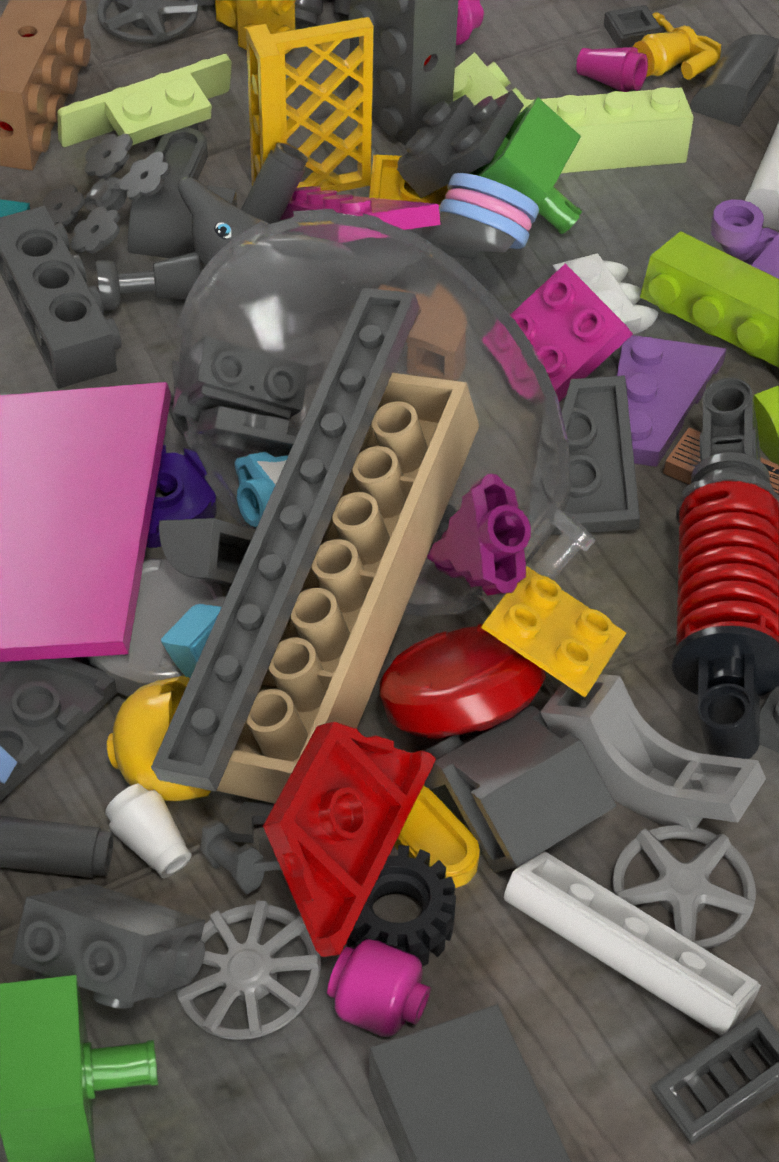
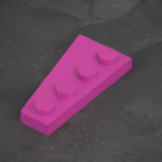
M319 186L296 188L280 220L322 233L350 238L440 225L439 204L358 197L351 194L337 195L335 190L321 191Z

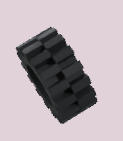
M398 845V856H388L346 942L347 947H352L355 944L357 947L362 941L367 939L378 940L388 946L415 955L420 959L422 967L429 964L430 951L438 958L445 950V940H451L456 906L455 884L452 876L446 878V867L438 860L429 867L430 853L420 849L416 859L409 857V846ZM404 894L419 901L422 912L411 921L394 923L379 918L374 913L372 906L382 896Z

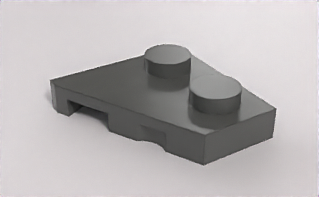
M217 406L200 412L196 433L212 437V446L221 450L245 453L247 447L279 457L289 455L300 429L290 427V420Z

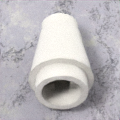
M137 783L120 792L108 804L105 814L111 821L109 830L152 869L156 870L161 878L172 876L190 861L192 854L187 849L186 843L163 797L156 790L148 791Z

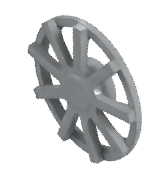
M256 900V904L236 907L223 913L217 910L209 915L211 920L204 924L201 940L205 944L211 936L218 932L229 951L225 955L205 951L202 964L217 967L220 971L189 985L177 988L178 999L190 1019L201 1029L212 1035L236 1040L262 1037L292 1021L304 1009L314 994L321 970L320 954L315 950L303 919L288 910L268 905L266 901ZM252 919L246 942L243 944L238 943L228 925L241 920ZM266 919L276 920L287 925L264 945L260 944ZM296 936L302 938L309 954L305 956L274 958V954ZM309 971L307 983L300 997L277 982V972ZM224 986L225 990L206 1018L197 1009L193 999L217 987ZM271 993L290 1009L275 1020L262 1025L258 1000ZM235 998L246 1002L249 1024L247 1029L221 1026V1021Z

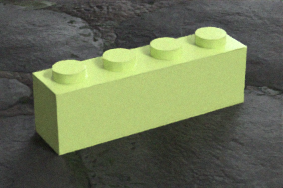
M662 87L655 90L632 92L614 91L608 94L583 96L566 95L559 98L541 99L581 136L561 173L685 163L687 161L694 117L682 87ZM520 99L521 102L524 104L520 112H522L534 100Z

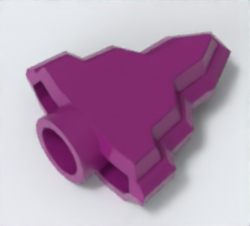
M486 474L471 486L470 491L462 496L460 508L450 517L448 529H446L441 539L432 545L427 559L434 562L437 570L451 578L465 577L471 587H482L487 596L513 593L517 583L526 578L524 548L528 545L531 538L530 523L523 511L518 508L515 490L504 484L497 474Z

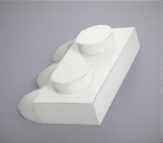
M598 253L552 266L553 275L566 263L621 319L633 334L648 329L656 321L658 311L644 305H635L640 300L642 289L638 286L621 282L628 273L626 266L613 261H603Z

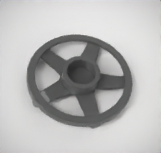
M100 0L97 11L100 23L113 36L136 43H157L173 39L186 32L197 18L198 5L196 0H185L186 2L115 0L129 9L107 20L106 10L113 0ZM166 14H189L188 20L182 26L173 31L166 32L164 26ZM131 22L139 29L151 30L153 35H132L117 29Z

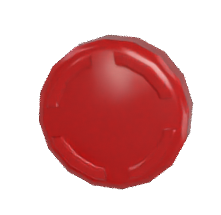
M478 624L474 627L437 633L413 644L396 656L379 681V689L388 722L412 735L438 739L446 738V736L461 735L475 730H485L514 717L531 703L545 681L546 673L545 670L482 629L483 624Z

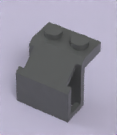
M533 705L524 708L514 717L491 728L481 730L463 741L459 735H452L426 749V752L431 753L436 758V761L424 786L432 789L446 785L471 833L478 841L479 847L493 872L519 867L616 807L612 796L581 740L572 733L562 738L552 733L548 729L540 713L541 711Z

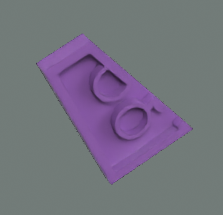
M632 335L622 344L617 376L625 375L634 464L658 466L682 429L688 412L694 403L698 404L713 374H717L722 367L727 348Z

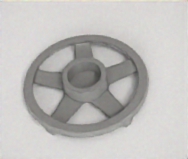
M680 825L641 830L637 837L620 854L613 874V892L615 895L633 906L660 902L668 912L673 914L675 931L704 949L719 946L736 936L750 919L756 899V886L752 871L740 852L731 845L729 838L724 834L716 835L697 827L694 832ZM688 839L706 844V846L689 862L683 863L660 841ZM643 849L657 868L659 877L654 881L624 889L626 869L633 857ZM723 856L732 863L739 874L744 897L710 882L709 876ZM706 904L738 914L736 920L723 932L710 938L695 940L697 913Z

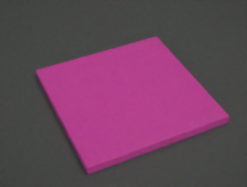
M167 382L0 395V662L125 655L129 653L171 401V393Z

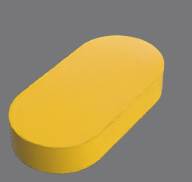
M423 785L394 847L398 850V845L409 846V857L416 859L420 849L430 853L429 867L440 860L446 867V878L452 876L455 888L467 884L477 872L480 854L478 841L429 788Z

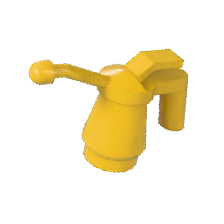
M658 12L652 15L660 27H664L667 32L647 34L641 41L635 42L632 46L637 48L638 53H644L647 56L648 70L646 77L651 75L661 76L682 63V75L685 79L689 80L716 65L721 54L720 43L707 36L696 35L695 31L686 25L674 28L669 21L665 20L664 15Z

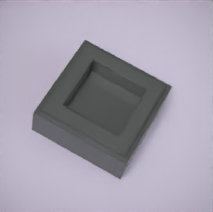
M646 5L605 12L604 27L617 48L632 47L635 42L641 41L647 34L663 33L660 25Z

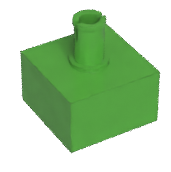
M537 97L518 114L491 162L469 174L499 182L526 195L538 205V213L552 224L560 234L567 232L582 213L579 207H576L554 187L581 136Z
M77 975L1 983L0 1134L8 1162H96L92 1099L96 1098V1091L150 1084L151 1086H157L158 1074L154 1040H147L144 1043L92 1049V1044L88 1040Z

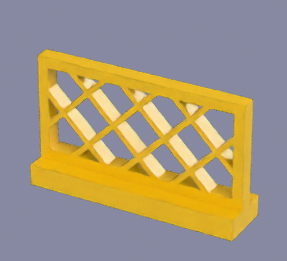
M369 17L270 34L266 24L246 27L252 186L269 152L274 150L277 143L290 145L287 143V139L300 125L313 132L297 149L308 158L305 166L313 172L303 182H299L297 188L319 186L321 191L335 190L340 192L371 185L374 25ZM359 37V45L345 60L332 52L342 40ZM306 46L313 51L296 69L285 62V50ZM326 59L337 68L320 85L308 76ZM348 76H351L358 81V87L345 100H342L332 92ZM301 84L313 93L296 110L286 103V99ZM324 101H327L337 109L320 125L310 119L309 116ZM349 116L358 122V126L343 140L332 132ZM326 140L335 146L336 149L320 164L309 156ZM348 155L357 160V171L339 175L333 172Z

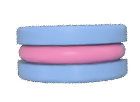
M455 173L452 175L447 186L449 191L440 204L439 212L464 216L509 234L516 239L510 247L512 249H521L526 246L530 236L528 231L531 229L532 223L535 222L539 212L538 205L532 199L513 188L481 176L468 173Z

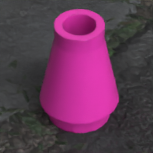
M636 47L582 48L577 58L576 70L578 75L590 77L619 91H638L646 79L648 59L646 54L638 53Z

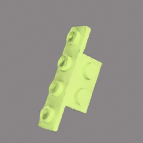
M227 54L203 59L195 64L168 73H161L153 78L126 87H119L111 92L62 107L57 111L58 140L63 147H67L116 131L118 136L128 134L133 140L132 145L211 119L212 105L208 99L229 91L232 62Z

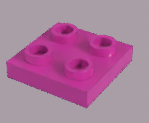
M565 263L489 335L556 406L567 395L571 379L586 378L629 339L633 333Z

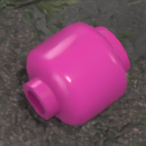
M367 939L362 941L355 949L348 946L342 951L330 976L327 994L335 999L334 1007L340 1019L381 1037H390L397 1034L406 1021L415 1025L419 1022L428 1003L431 987L421 984L423 969L418 957L398 948L388 946L378 940Z

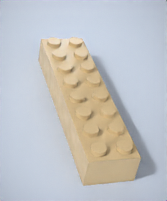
M392 373L217 791L276 803L318 725L337 722L357 729L479 428L467 382Z

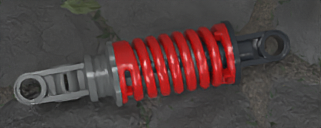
M724 378L710 384L703 393V431L700 432L701 462L694 468L691 475V484L682 491V500L676 506V519L679 524L677 647L672 657V671L681 686L691 693L698 695V714L709 755L750 759L757 752L760 745V696L771 692L779 686V495L773 490L770 484L769 471L761 462L758 425L752 389L748 383L741 379Z

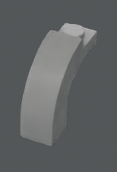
M600 674L586 697H583L562 682L540 712L548 729L559 738L572 733L581 740L613 800L639 815L664 826L680 825L694 832L703 818L738 823L766 780L758 760L697 753L684 749L661 736L641 717L621 677L617 675Z

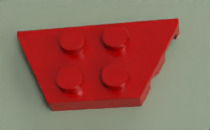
M330 722L316 727L263 825L315 950L322 957L341 954L436 761V758L431 753L425 751L410 753L395 748L394 741L377 735L365 737L358 729L337 722Z

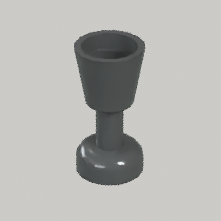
M196 251L153 263V271L118 274L116 264L113 261H96L99 294L104 311L114 310L119 307L121 302L120 294L156 291L157 298L203 301L199 255Z

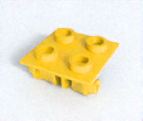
M526 566V578L517 583L513 593H506L481 627L583 697L587 696L626 635V632L614 625L605 614L598 610L590 609L562 590L554 580L538 574L528 566Z

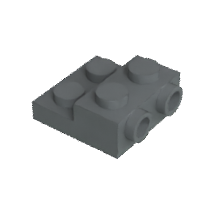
M513 91L495 100L492 96H488L476 105L466 95L450 104H447L445 100L437 103L424 115L423 121L426 124L419 128L405 145V149L408 152L399 158L397 171L420 198H423L448 185L453 174H469L491 162L524 104Z

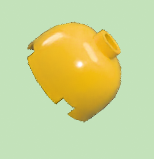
M179 676L158 680L137 689L121 705L115 718L113 733L109 734L107 739L109 760L115 769L120 770L125 781L131 786L139 783L148 791L156 790L163 797L164 801H184L207 797L211 792L210 790L158 780L151 768L190 680L189 677Z

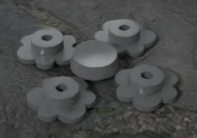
M109 134L103 139L102 143L92 146L85 155V159L88 162L84 169L89 176L96 174L100 178L87 193L86 198L78 192L74 185H69L63 190L55 189L46 195L43 200V206L45 205L54 224L61 222L65 227L72 223L84 203L87 210L90 211L87 219L80 221L75 226L74 232L76 235L73 237L70 245L76 253L84 251L90 254L96 253L107 247L117 237L120 231L119 226L116 224L120 219V214L117 211L123 206L127 196L130 200H137L141 196H152L162 188L165 177L171 172V166L166 162V157L162 152H155L145 160L139 159L135 161L130 168L131 172L127 173L121 180L117 177H109L123 168L130 156L127 151L133 144V140L128 134H122L118 137L115 134Z

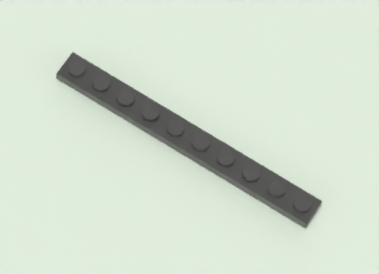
M362 288L151 768L158 780L217 791L420 309L415 293Z

